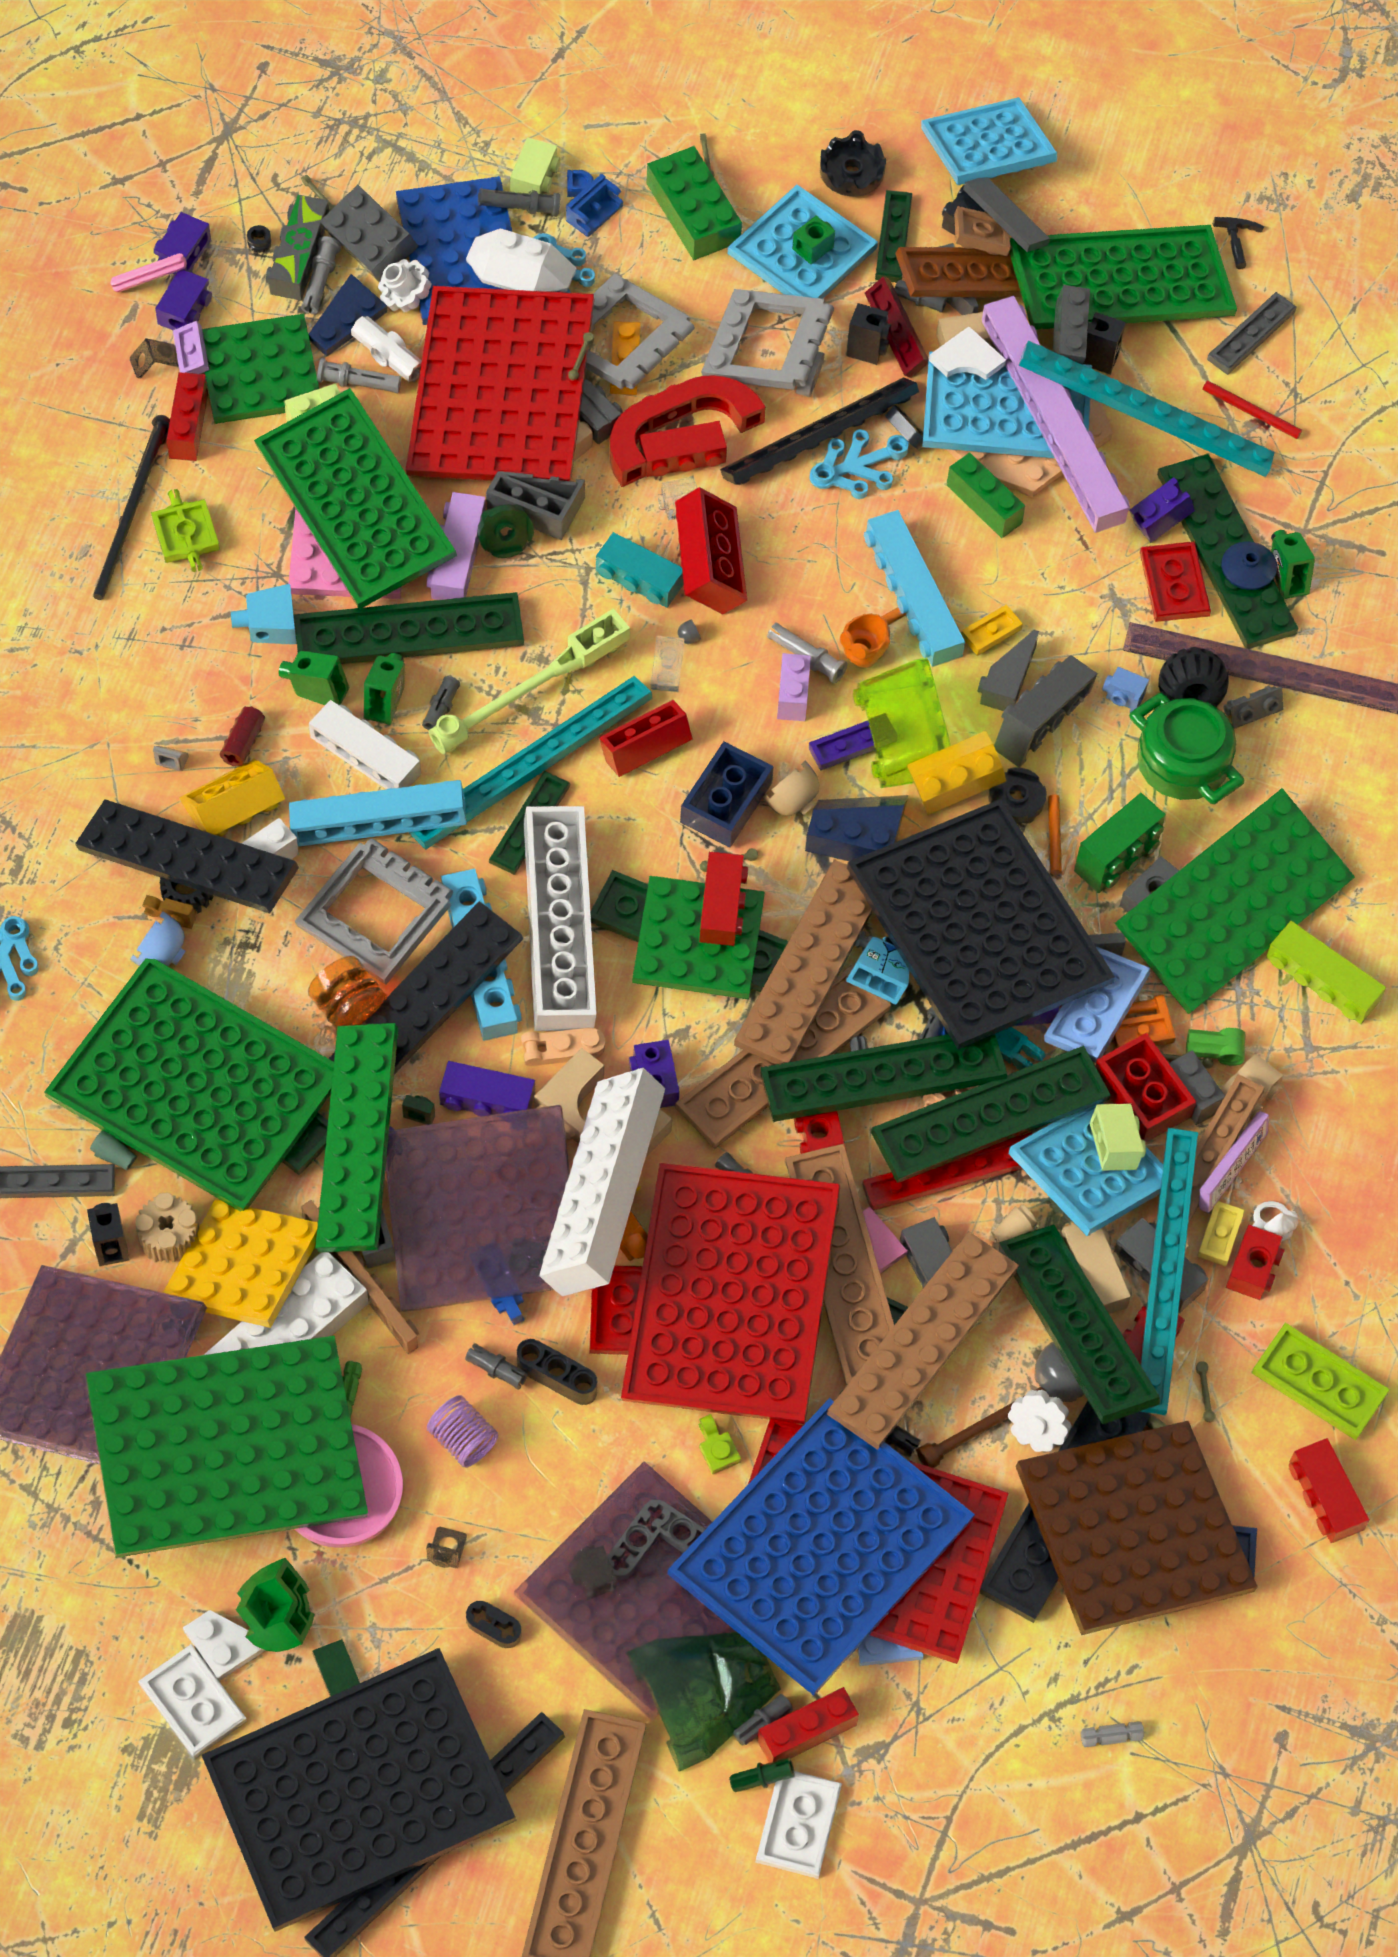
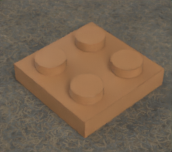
M957 206L954 214L956 244L967 249L983 250L992 255H1008L1010 235L988 213Z

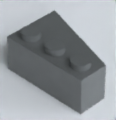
M498 471L486 491L487 509H492L505 504L521 505L529 515L534 530L562 540L585 499V480L576 479V482L562 481L559 480V477L550 476V479L533 478V474Z

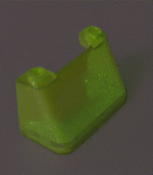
M928 658L915 659L861 681L857 684V689H853L855 706H860L862 711H866L876 750L875 761L871 762L873 778H878L880 788L914 783L907 765L950 746L949 735Z

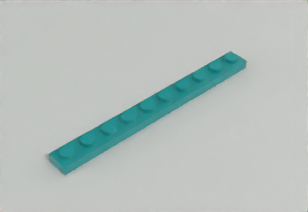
M1029 340L1023 349L1019 366L1264 477L1267 476L1271 469L1275 452L1264 446H1260Z
M635 676L631 677L465 787L463 792L467 822L653 699L652 692ZM462 825L409 832V834L426 850Z
M1168 1128L1166 1134L1140 1362L1141 1367L1160 1396V1405L1141 1412L1166 1415L1168 1410L1198 1132Z

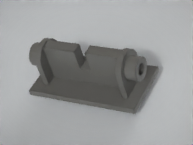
M1268 685L1264 689L1250 693L1249 699L1243 696L1227 701L1223 708L1227 716L1232 715V726L1234 729L1282 711V687L1276 688L1275 686L1270 687Z

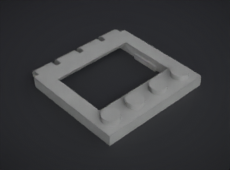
M614 273L593 293L595 301L591 331L595 329V324L600 319H605L612 313V308L617 303H622L625 299L636 305V308L664 322L618 366L588 350L586 369L620 389L624 386L633 389L645 377V374L652 371L662 361V357L665 358L679 345V341H683L695 327L690 322V317L687 314Z
M734 289L702 368V376H723L743 384L795 390L796 386H805L811 371L810 367L813 366L819 350L818 346L821 345L827 329L826 325L829 324L834 307L826 304L825 299ZM754 309L792 315L795 313L803 314L782 370L731 364L734 355H737L741 336L747 330V321L750 314L754 312Z
M371 838L365 845L359 843L297 917L295 923L299 928L386 985L451 906L449 899L453 894V890L437 880L432 883L433 878L416 866L410 868L411 864L393 851L388 853V848ZM362 868L425 908L399 936V941L390 952H387L327 912L329 907Z

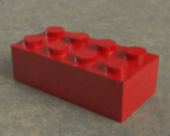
M698 487L675 501L679 534L678 541L680 544L681 567L684 580L683 588L685 596L723 615L748 601L737 507Z

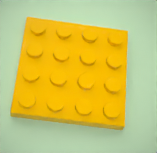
M215 1199L199 1227L195 1242H191V1247L187 1248L161 1294L164 1303L271 1328L316 1245L318 1222L252 1207L240 1212L227 1203Z

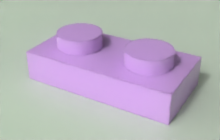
M195 321L173 330L179 371L194 374L208 371L209 366L202 326Z

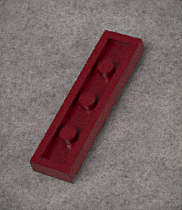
M883 276L865 292V296L871 307L889 312L887 323L891 324V330L887 340H889V345L904 376L912 378L928 364L929 358L890 279Z

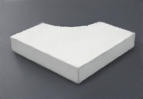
M970 327L964 329L929 355V361L946 377L956 373L968 372L986 380L1006 365V359Z

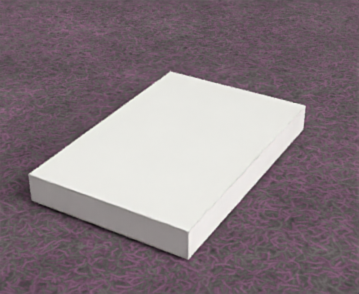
M192 1644L138 1681L141 1688L193 1759L247 1722L242 1711Z
M795 1771L794 1778L775 1782L755 1862L819 1879L842 1783Z

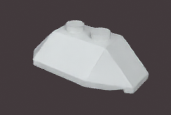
M501 228L476 237L466 257L467 263L471 265L482 283L506 290L566 292L576 273V267L551 243Z

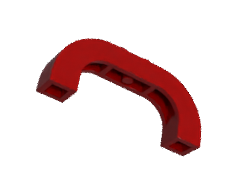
M715 375L695 377L680 384L671 385L666 390L655 395L646 396L642 401L626 409L618 417L612 428L610 436V464L613 474L621 487L646 477V460L637 447L639 435L651 433L702 410H716L724 413L733 421L740 433H743L765 423V405L757 394L745 384L728 377Z

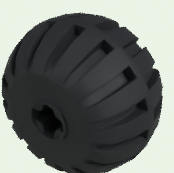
M1190 647V650L1184 648L1179 650L1178 654H1172L1163 664L1158 679L1160 693L1165 694L1170 701L1173 699L1194 698L1211 703L1215 707L1224 699L1229 684L1227 668L1222 660L1211 651L1198 647Z

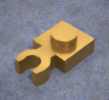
M146 895L142 905L145 907L144 914L151 917H160V914L164 911L173 917L181 927L192 929L195 922L193 905L167 898L161 901L154 896Z

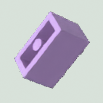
M782 653L777 719L805 721L810 655Z

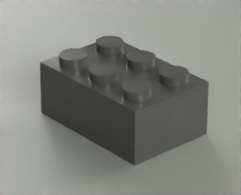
M358 184L320 221L329 235L338 240L341 246L379 283L383 271L388 265L408 258L419 247L412 236Z

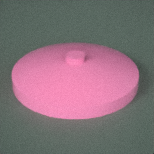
M354 1424L351 1425L368 1516L295 1529L308 1540L327 1547H352L373 1539L392 1521L402 1497V1472L394 1452L378 1435Z

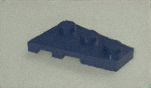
M350 274L309 332V340L325 356H329L354 337L351 335V329L360 317L368 316L375 322L387 313V305L355 276Z

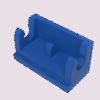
M600 174L566 205V222L589 237L623 206V201L618 197L621 190L606 179V176Z

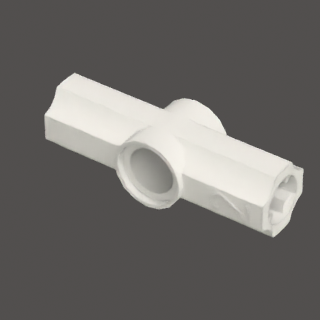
M362 316L355 322L351 329V335L370 350L372 357L378 364L383 367L389 365L408 382H415L420 377L422 360L406 348L403 339L393 331L386 332L368 316Z

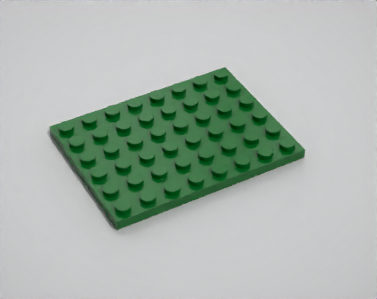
M145 958L44 1093L48 1099L106 1133H110L116 1139L241 1212L250 1207L331 1095L334 1062L158 960Z
M335 1335L86 1373V1383L115 1558L368 1516Z

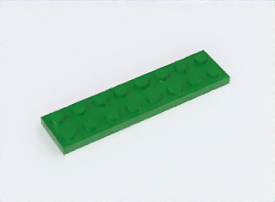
M395 1023L337 1027L315 1247L318 1252L378 1250L398 1027Z

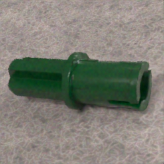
M790 1757L772 1763H757V1768L732 1774L729 1780L733 1792H740L761 1785L763 1788H768V1784L794 1778L795 1771Z

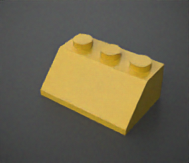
M987 731L907 765L927 815L1007 781L1003 766Z
M256 759L179 797L199 830L220 837L228 832V828L236 824L243 825L250 822L254 818L253 815L261 811H271L279 806L278 803L285 799L272 768Z

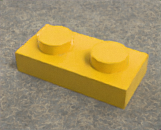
M1006 604L963 629L961 635L978 656L1021 631L1023 623Z

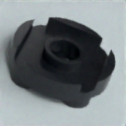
M1010 768L1005 772L1007 781L989 789V802L992 803L1001 799L1016 823H1031L1044 808L1047 795L1045 786L1043 787L1039 777L1034 772L1025 768ZM1021 791V796L1024 798L1017 800L1010 794Z

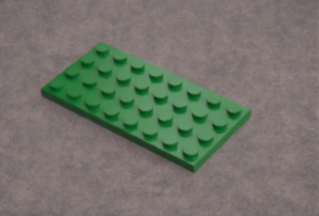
M1211 225L1047 235L1050 238L1048 246L1026 252L1010 237V257L1030 326L1033 325L1036 330L1054 328L1056 301L1063 285L1090 289L1088 321L1092 322L1095 312L1126 323L1235 316L1237 312V306Z
M351 388L254 440L258 450L359 610L457 556L451 542Z
M1281 788L1114 924L1189 1014L1269 949L1270 944L1290 921L1298 925L1354 879L1355 876L1284 789Z

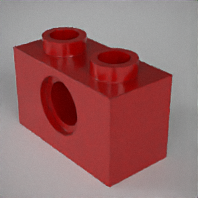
M837 1111L794 1118L796 1133H801L803 1142L800 1143L801 1154L844 1144ZM815 1132H822L826 1136L823 1138H817L812 1134Z
M1248 1224L1226 1288L1257 1300L1261 1299L1264 1290L1270 1292L1276 1276L1270 1273L1273 1264L1279 1266L1285 1250L1279 1247L1283 1237ZM1251 1260L1260 1261L1263 1267L1254 1266Z

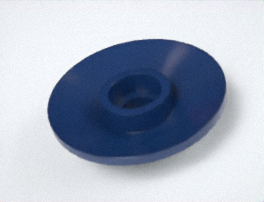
M1248 541L1236 543L1226 550L1222 558L1221 567L1224 576L1231 584L1241 589H1261L1273 581L1277 572V563L1274 555L1268 548L1259 543Z

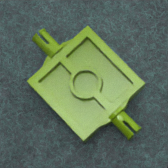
M174 489L175 497L173 491L170 490L168 496L171 505L165 509L151 512L165 563L188 559L191 571L197 572V565L199 572L203 569L199 556L220 550L206 501L203 499L195 502H182L179 490Z

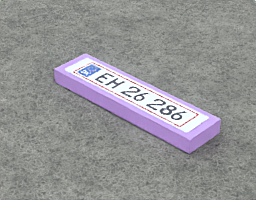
M1262 1111L1257 1112L1201 1187L1199 1195L1200 1210L1207 1213L1212 1210L1267 1136L1268 1114Z

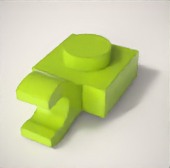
M711 1414L700 1418L698 1425L706 1441L700 1443L699 1448L712 1475L740 1463V1455L729 1433L726 1432L719 1435Z

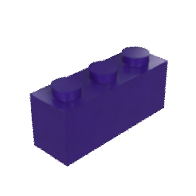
M448 1061L439 1090L440 1105L452 1111H470L480 1117L493 1116L502 1118L505 1122L511 1124H518L519 1122L527 1124L535 1095V1080Z

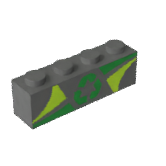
M297 194L295 203L290 204L287 214L288 223L282 226L280 233V246H275L273 266L268 267L266 272V283H269L271 295L302 300L313 268L312 259L317 255L319 249L317 245L318 240L324 236L326 230L320 221L329 213L328 200Z

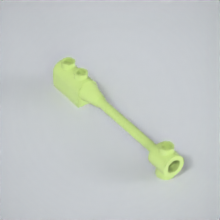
M614 608L569 635L568 647L546 669L464 719H460L455 715L441 716L437 720L436 726L429 730V736L434 746L442 754L456 750L458 745L468 740V729L554 676L557 677L579 668L591 667L601 657L617 651L619 646L630 640V627Z

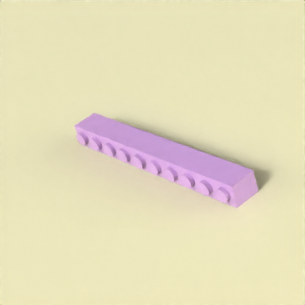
M1014 296L984 305L982 323L998 353L1006 359L1005 366L1094 532L1097 533L1124 524L1127 513L1130 510L1129 501L1118 489L1115 475L1113 473L1110 474L1106 467V459L1102 452H1098L1092 432L1086 430L1081 412L1073 406L1069 390L1061 384L1019 366L1023 349L1028 340L1040 345L1035 327L1033 325L1030 326L1026 319L1024 307L1018 304Z

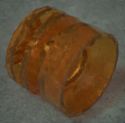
M355 956L340 958L326 966L317 974L308 988V996L319 1010L325 1012L326 1019L332 1023V1027L336 1032L338 1026L361 1025L366 1019L376 1013L381 1004L387 1000L386 993L379 988L375 980L370 978L368 970Z

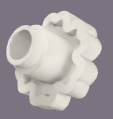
M402 259L399 262L388 265L384 269L378 285L379 290L382 292L380 296L381 301L392 311H397L400 308L403 312H408L411 309L417 308L420 299L426 298L432 283L427 279L429 271L418 260H413L409 263L406 259Z
M1030 1390L1024 1397L1017 1398L1008 1414V1418L1014 1423L1011 1427V1433L1020 1444L1026 1445L1030 1443L1031 1448L1036 1452H1050L1055 1445L1063 1444L1068 1437V1432L1072 1428L1071 1423L1066 1419L1069 1414L1068 1408L1063 1405L1060 1398L1049 1397L1048 1393L1044 1390Z

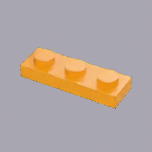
M614 321L611 363L618 366L640 345V322ZM610 383V394L637 395L638 384L633 389H629L626 386L620 389Z

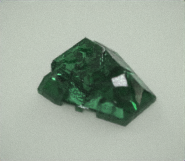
M738 1632L655 1639L626 1653L638 1681H645L670 1737L666 1744L679 1772L710 1758L720 1746L734 1735V1730L748 1721L754 1715L756 1709H761L781 1690L767 1657Z

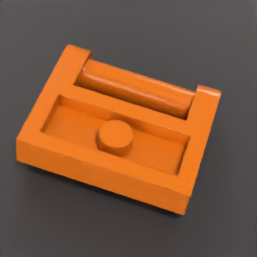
M1163 994L1156 995L1153 999L1133 1002L1127 1015L1154 1010L1157 1014L1124 1019L1113 1037L1116 1049L1146 1032L1156 1046L1175 1042L1176 1037Z

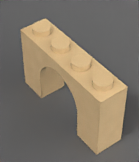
M581 1048L534 1096L536 1114L546 1122L554 1119L561 1135L568 1140L573 1139L579 1144L585 1121L580 1116L578 1108L582 1100L596 1087L597 1082L604 1078V1065ZM661 1109L658 1112L646 1157L672 1130V1118Z

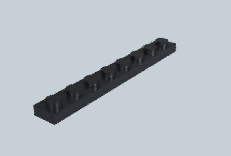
M903 377L720 469L723 479L735 485L747 483L751 479L750 477L758 473L768 472L774 468V465L782 461H790L804 450L818 447L820 445L819 442L827 438L838 437L843 433V430L865 423V419L873 415L884 414L888 411L889 407L909 401L911 396L919 393L917 383Z

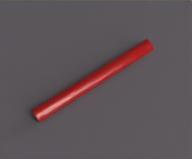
M1208 380L1205 382L1202 389L1205 392L1295 439L1300 437L1302 429Z

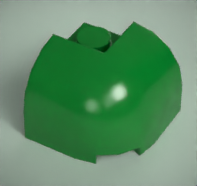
M286 1558L261 1568L237 1592L241 1601L236 1611L250 1627L245 1637L253 1645L266 1651L281 1652L302 1645L315 1616L310 1611L306 1595L310 1589Z

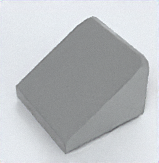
M154 746L153 748L156 765L183 771L189 757L188 753L163 746Z

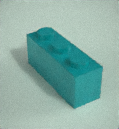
M614 532L596 555V572L603 578L612 579L622 584L628 591L637 592L654 604H660L668 608L684 585L681 566Z

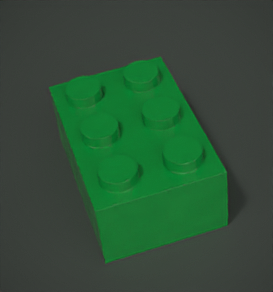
M1140 792L1080 843L1074 872L1097 893H1100L1106 887L1112 888L1119 881L1120 875L1123 872L1133 870L1144 854H1151L1160 845L1159 838L1164 830L1163 823L1166 814Z

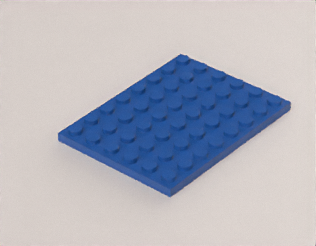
M831 1398L820 1407L673 1563L667 1573L813 1696L924 1575L975 1516L973 1512L887 1443L884 1442L877 1450L828 1416V1409L834 1403Z

